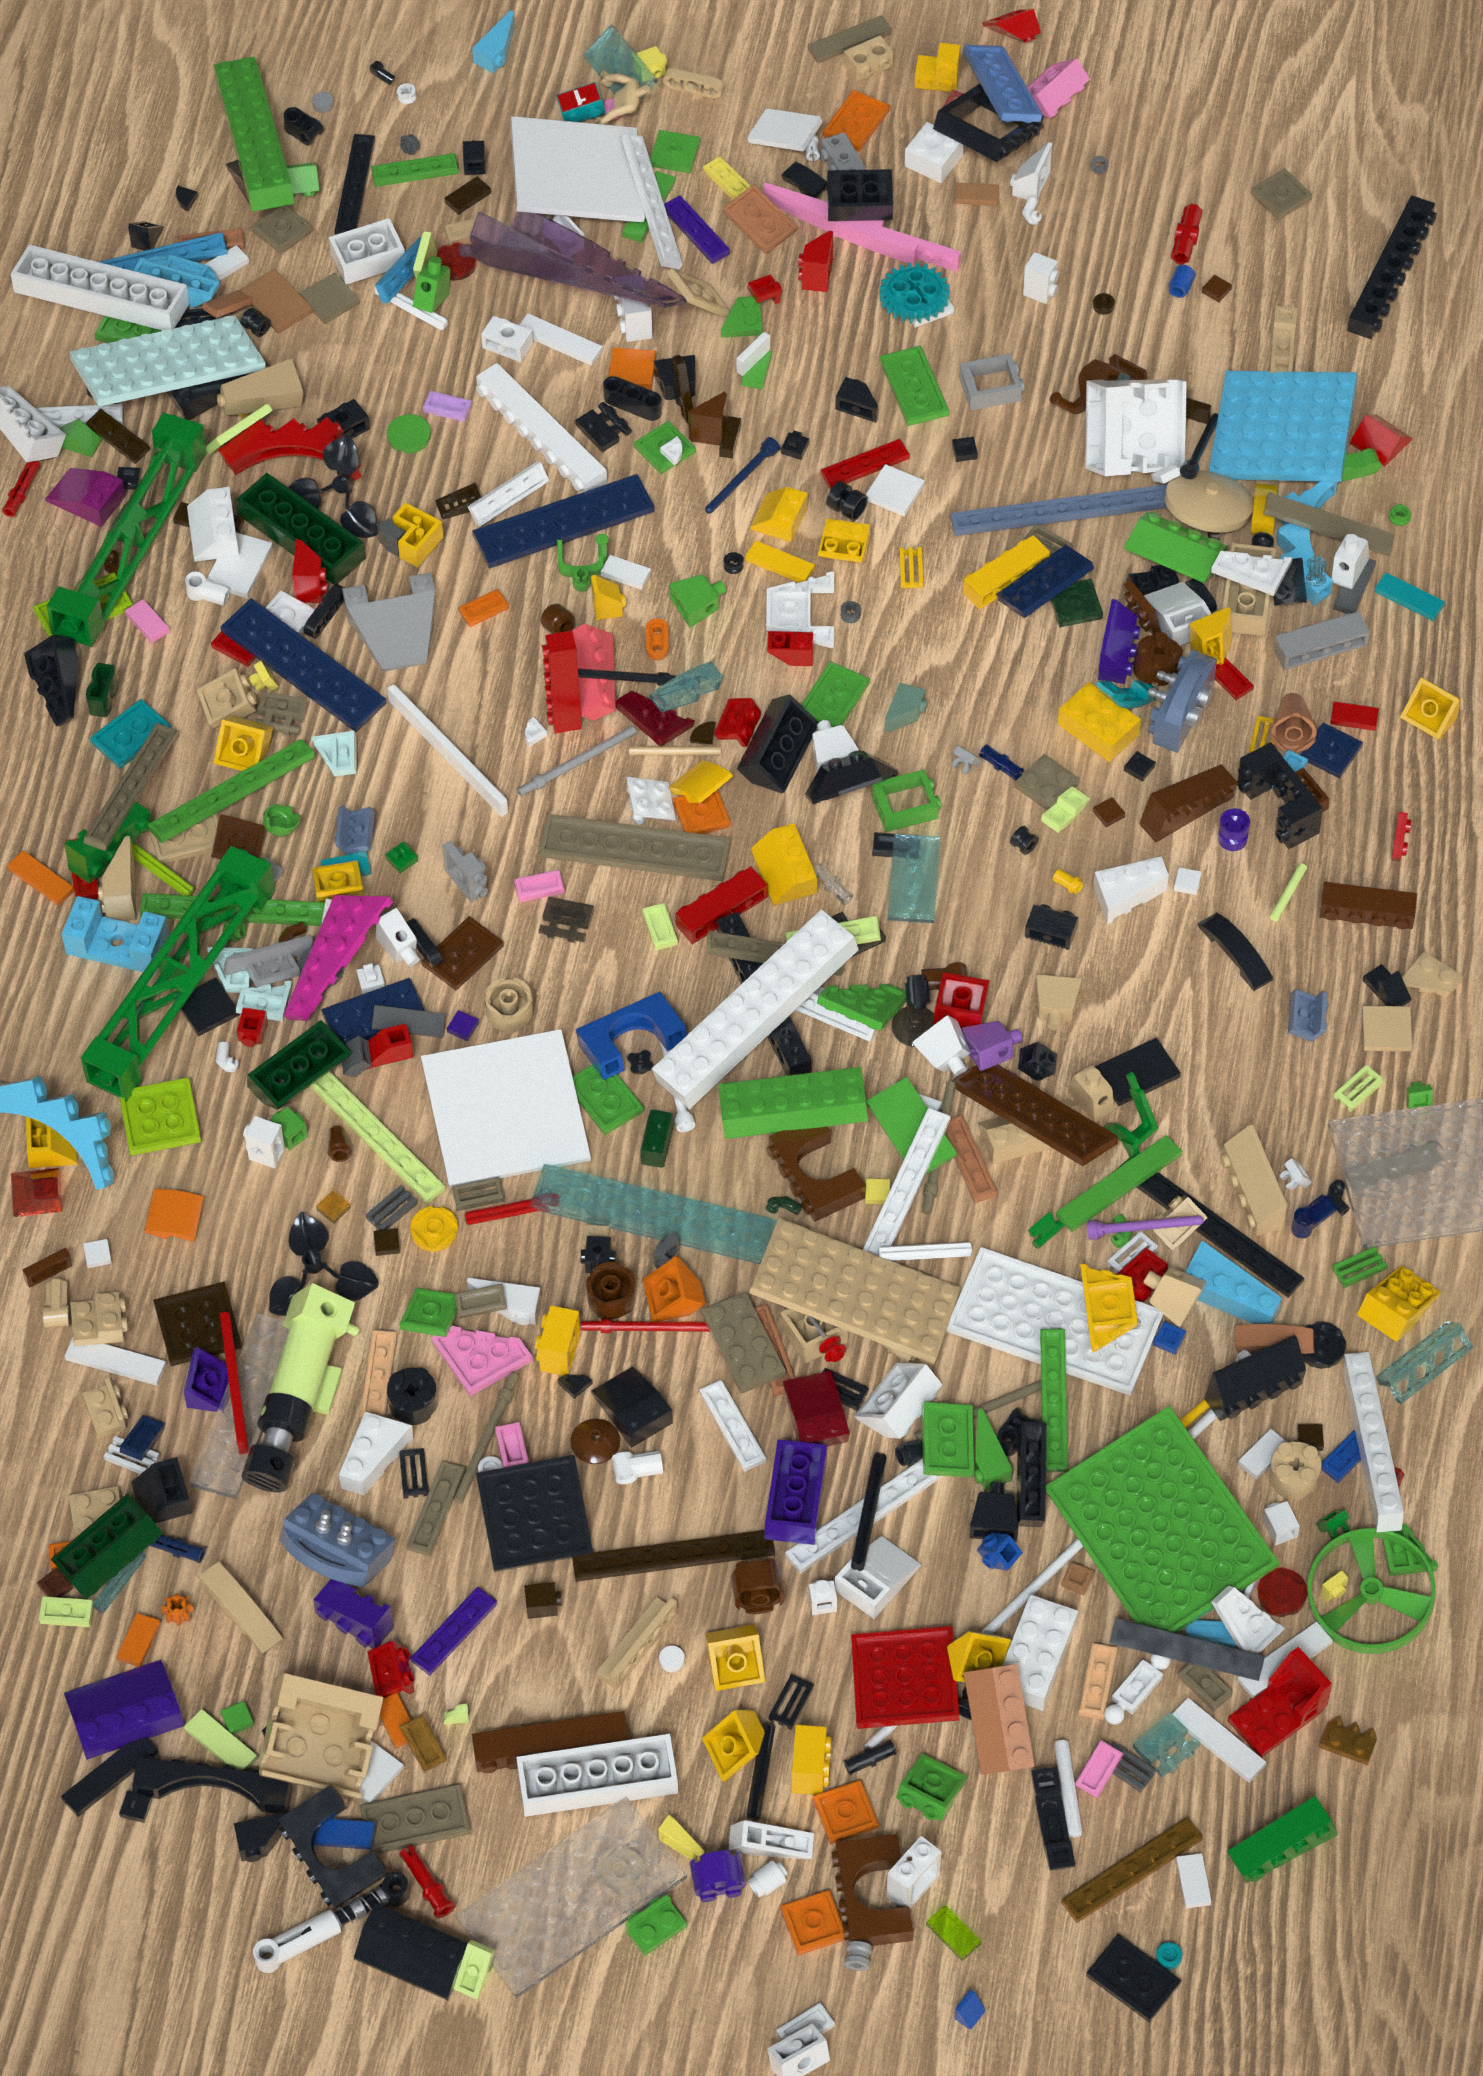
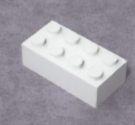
M1033 1595L1029 1596L1003 1665H1018L1024 1705L1044 1711L1077 1625L1078 1611Z

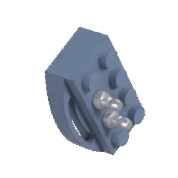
M1191 649L1188 657L1181 656L1177 666L1180 669L1178 674L1158 671L1156 677L1169 683L1171 687L1169 691L1149 688L1147 693L1149 696L1159 699L1160 703H1162L1160 708L1154 707L1150 719L1153 721L1150 725L1149 733L1154 734L1153 744L1176 753L1179 752L1190 729L1198 726L1203 714L1202 707L1207 708L1212 699L1216 658Z
M313 1493L284 1519L280 1538L284 1548L309 1569L330 1579L359 1587H365L391 1561L396 1540L384 1530L371 1526L364 1519L351 1515L344 1508L335 1506L324 1500L321 1495Z

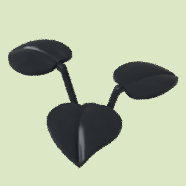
M346 433L330 442L323 452V460L326 466L331 470H337V476L330 485L317 490L316 481L304 477L294 481L288 488L317 509L320 508L322 503L319 494L332 488L338 493H346L345 508L347 511L340 516L342 527L356 537L369 538L378 534L377 517L374 509L364 501H356L349 506L350 494L352 493L350 488L353 486L354 480L348 475L353 474L357 470L359 456L352 437L349 433Z
M300 1212L291 1226L288 1241L291 1251L297 1256H302L304 1265L302 1280L299 1284L296 1278L290 1276L278 1279L270 1290L269 1312L279 1316H286L292 1296L304 1288L308 1273L316 1274L325 1269L338 1279L336 1283L338 1294L350 1301L360 1300L377 1289L379 1285L378 1279L370 1268L356 1261L344 1263L340 1268V1274L333 1271L327 1263L323 1262L319 1252L327 1245L329 1238L327 1229L321 1222L304 1212Z

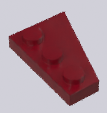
M630 691L615 700V708L660 747L694 727L695 720L689 717L686 719L676 715V711L670 708L665 710L656 706L655 701L634 691Z

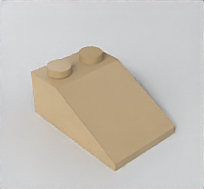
M125 836L102 877V886L98 887L102 913H106L107 918L120 921L136 920L135 860L130 836Z

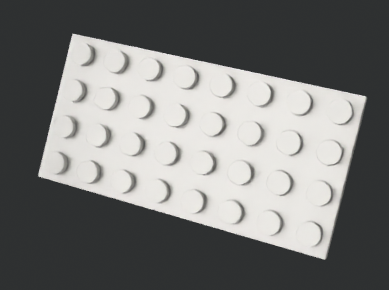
M981 1247L953 1310L946 1332L1041 1365L1040 1329H1065L1066 1374L1131 1396L1164 1314L1156 1307L1135 1300L1138 1326L1100 1350L1092 1352L1083 1282Z

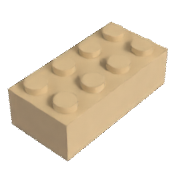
M1231 543L1230 552L1248 553L1252 557L1262 558L1263 555H1270L1272 559H1275L1276 548ZM1226 579L1222 609L1227 607L1231 609L1233 633L1265 636L1270 594Z

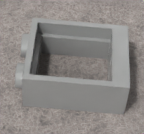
M1011 354L960 363L959 379L970 411L1021 401V393L1025 390L1022 378L1019 379L1018 364L1013 362ZM1008 371L1012 385L981 391L977 390L973 377Z

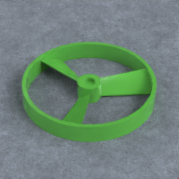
M1376 1528L1357 1529L1344 1533L1329 1542L1314 1560L1308 1578L1309 1607L1315 1622L1323 1628L1333 1642L1341 1647L1364 1654L1387 1653L1413 1641L1428 1624L1435 1604V1578L1425 1555L1407 1538L1392 1531L1376 1532ZM1373 1538L1397 1543L1409 1550L1421 1562L1429 1577L1431 1597L1383 1587L1381 1581L1375 1578ZM1350 1542L1363 1578L1360 1585V1594L1320 1617L1312 1597L1314 1576L1327 1555L1337 1547ZM1380 1602L1420 1622L1405 1636L1384 1644H1361L1345 1639L1336 1633L1364 1603L1374 1605Z

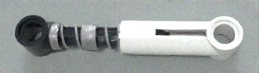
M399 1872L389 1873L385 1876L383 1882L379 1884V1887L374 1889V1892L369 1891L367 1896L351 1900L347 1906L343 1908L338 1907L336 1912L328 1909L272 1939L258 1941L253 1948L257 1968L264 1973L274 1972L281 1963L341 1933L343 1925L349 1922L353 1923L354 1919L359 1920L367 1916V1913L372 1910L375 1903L384 1907L387 1905H403L407 1902L410 1895L407 1878ZM394 1886L402 1887L399 1892L390 1891ZM264 1953H273L270 1959L261 1958Z

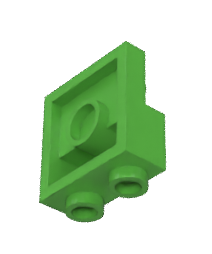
M922 1753L901 1782L896 1799L900 1800V1803L906 1808L914 1807L922 1811L927 1819H937L942 1822L952 1808L956 1796L966 1784L968 1776Z

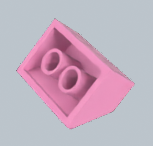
M1075 58L1052 64L1027 88L1042 115L1051 118L1058 113L1057 109L1060 106L1066 105L1071 101L1073 94L1085 88L1084 84L1090 78L1078 59Z

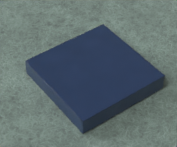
M1323 722L1317 730L1315 742L1308 749L1302 751L1300 755L1307 758L1309 764L1340 779L1362 748L1363 742Z

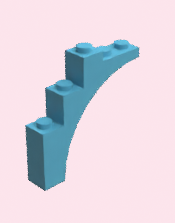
M1318 481L1316 486L1310 490H1305L1300 496L1291 492L1289 495L1282 497L1320 509L1326 501L1336 494L1338 482ZM1278 519L1284 524L1279 528L1277 545L1285 552L1280 559L1284 560V557L1303 559L1306 596L1315 606L1331 595L1333 580L1321 568L1314 555L1310 543L1309 529Z
M41 1076L0 1084V1113L21 1114L39 1120L56 1130L80 1154L90 1171L96 1190L106 1188L114 1183V1172L112 1167L109 1166L107 1158L108 1148L103 1142L104 1138L111 1135V1124L109 1119L106 1118L105 1112L79 1117V1106L77 1101L74 1100L73 1094L47 1099V1088L45 1083L42 1082Z

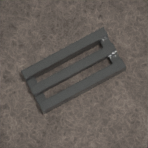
M400 1185L365 1214L366 1219L378 1230H386L415 1207L418 1201ZM406 1200L408 1201L392 1216H390L386 1221H384L382 1224L379 1223L385 1217L392 1214L396 1210V1208L399 1207L403 1202H405Z
M1113 1742L1111 1746L1124 1754L1123 1759L1120 1760L1118 1765L1141 1779L1142 1782H1138L1118 1767L1114 1770L1113 1775L1141 1793L1155 1775L1156 1770Z

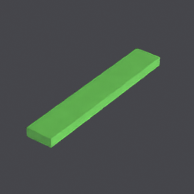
M1167 1135L1059 1209L1056 1212V1217L1073 1232L1182 1155V1150Z
M1040 1329L1042 1422L1047 1423L1046 1472H1068L1065 1329Z

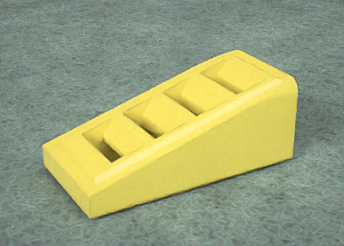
M668 1815L658 1829L659 1841L690 1860L695 1859V1863L701 1861V1855L705 1854V1851L671 1815Z

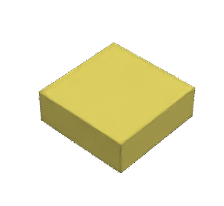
M866 1179L865 1204H884L890 1192V1179Z

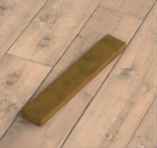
M1186 1817L1062 1899L1061 1903L1075 1922L1078 1923L1201 1842L1203 1836L1190 1819Z

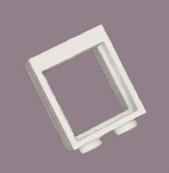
M920 1836L888 1872L887 1898L900 1908L909 1907L911 1909L940 1876L941 1851L924 1837ZM912 1857V1861H907L906 1858Z

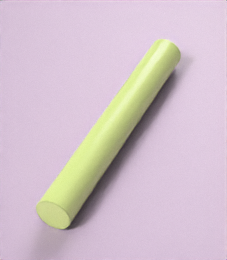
M1299 863L1270 915L1271 920H1279L1307 870L1305 864Z

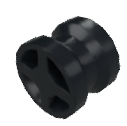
M1021 826L1012 835L1010 844L1014 847H1019L1020 852L1027 855L1036 847L1039 837L1036 834L1029 833V829L1026 826Z

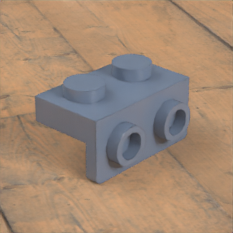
M345 806L339 807L335 844L346 855L371 850L375 811L371 807L350 812Z
M1297 989L1291 992L1288 1023L1289 1034L1313 1042L1325 1033L1327 1028L1325 1018L1328 1009L1327 992L1322 991L1317 996Z

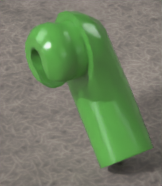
M1123 1214L1113 1218L1114 1223L1127 1222ZM1132 1231L1119 1232L1112 1236L1111 1241L1114 1246L1122 1248L1126 1245L1132 1236Z

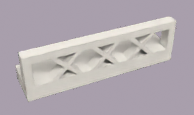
M821 986L796 1009V1011L867 1041L874 1039L877 1030L871 1029L856 1020H850L835 1011H829L817 1004L818 996L825 989Z

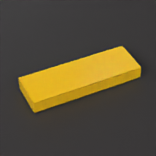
M756 540L745 555V561L798 583L807 581L808 577H811L815 570V564Z

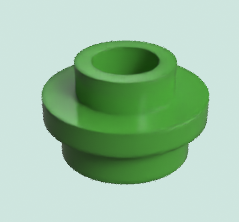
M1395 505L1389 512V520L1398 526L1406 525L1411 520V512L1405 505Z

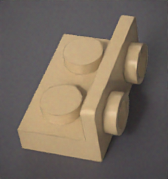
M1185 1195L1174 1198L1168 1205L1170 1208L1164 1214L1161 1212L1153 1218L1164 1219L1201 1215L1204 1221L1207 1219L1206 1215ZM1200 1225L1151 1229V1231L1173 1251Z
M109 1378L104 1379L106 1385L82 1393L97 1438L126 1429L124 1420L128 1419L124 1404L119 1406L117 1399L121 1398L117 1384L112 1385Z

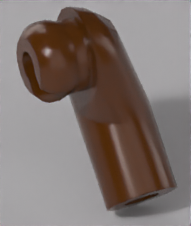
M112 550L104 562V569L110 574L115 572L117 576L119 569L118 553Z
M299 922L285 928L278 938V942L289 941L293 937L306 933L307 930L304 923Z

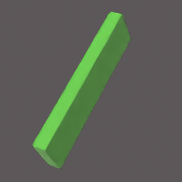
M455 153L371 166L375 187L459 174Z
M656 171L654 174L664 203L676 182V177ZM646 216L644 222L628 221L622 231V237L642 243L649 231Z

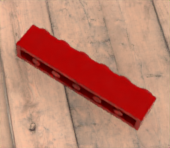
M573 631L545 635L546 644L542 645V652L544 657L543 666L545 671V694L547 698L545 700L548 725H553L555 734L580 730L582 728L577 648Z

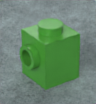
M288 1106L282 1111L276 1112L269 1120L281 1125L284 1145L289 1151L308 1137L304 1119L298 1112H293Z

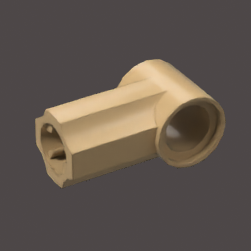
M52 1279L46 1283V1306H43L45 1328L70 1326L67 1281Z

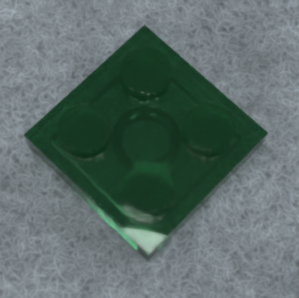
M1092 579L1076 581L1050 600L1059 628L1103 619V611Z

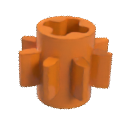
M175 1593V1596L165 1598L167 1606L161 1607L162 1614L166 1615L167 1623L172 1621L177 1626H180V1623L190 1621L188 1613L194 1612L193 1605L189 1604L188 1596L183 1598L178 1593Z

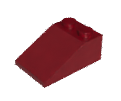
M831 1371L782 1382L797 1442L824 1444L827 1447L848 1442L850 1433Z

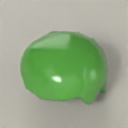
M273 804L263 813V823L271 834L277 837H285L295 831L300 824V814H294L291 806Z

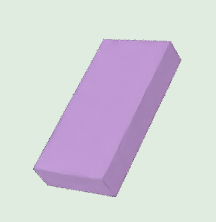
M430 391L424 403L423 412L465 422L472 407V401Z

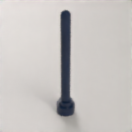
M767 437L761 443V451L705 507L707 514L713 513L766 457L774 456L780 450V445L774 438Z

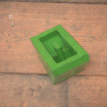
M80 419L67 423L60 428L66 434L61 447L63 449L93 457L102 442V439Z

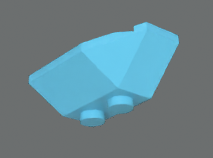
M173 255L154 256L148 259L147 257L140 258L133 270L146 275L186 284L190 303L188 307L192 308L211 300L220 285V280L216 277L210 266Z

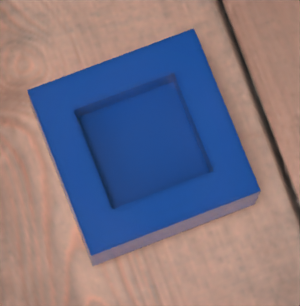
M1163 1322L1153 1346L1176 1355L1186 1336V1331Z

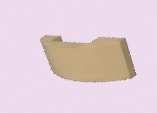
M1275 307L1270 373L1292 372L1297 308Z

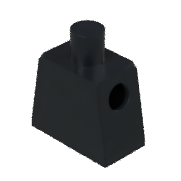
M695 355L681 356L686 364L691 397L696 395ZM672 358L654 360V376L664 399H675L676 404L680 406Z
M991 1482L989 1492H979L970 1523V1538L984 1539L992 1532L1006 1533L1017 1542L1018 1521L1015 1497L1013 1494L1004 1493L1005 1485L1003 1483Z

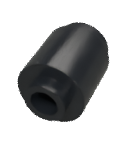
M925 975L906 977L905 992L907 1006H912V1010L926 1009V1005L931 1002L928 980L925 979Z

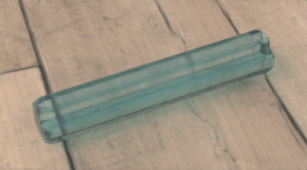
M143 1551L135 1560L121 1569L115 1577L111 1578L93 1602L96 1610L101 1613L107 1610L145 1560L146 1556Z

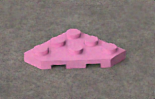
M456 1326L450 1327L446 1337H431L432 1344L469 1397L533 1361L532 1355L520 1338L516 1337L503 1338L496 1336L494 1333L478 1330L471 1332Z

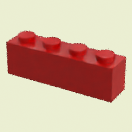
M751 866L741 870L728 881L719 883L712 891L700 895L696 901L688 906H682L675 913L676 927L693 945L706 937L709 931L717 930V919L736 912L741 915L768 898V885Z

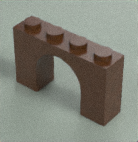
M828 1126L779 1131L769 1136L768 1155L772 1160L777 1161L781 1176L784 1179H788L793 1195L800 1198L804 1213L807 1216L810 1215L814 1222L865 1199L866 1186L855 1168L828 1180L812 1179L800 1170L798 1164L804 1156L831 1143V1131Z
M898 1834L835 1842V1851L831 1852L833 1867H838L839 1876H835L837 1892L841 1891L843 1900H839L840 1916L846 1917V1924L842 1925L844 1941H861L871 1946L913 1941V1926L909 1907L873 1910L864 1906L854 1893V1887L861 1877L870 1872L892 1869L901 1859Z

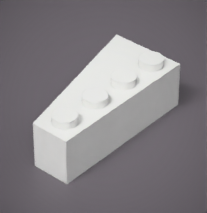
M10 386L0 387V429L24 460L31 462L58 457L66 434Z

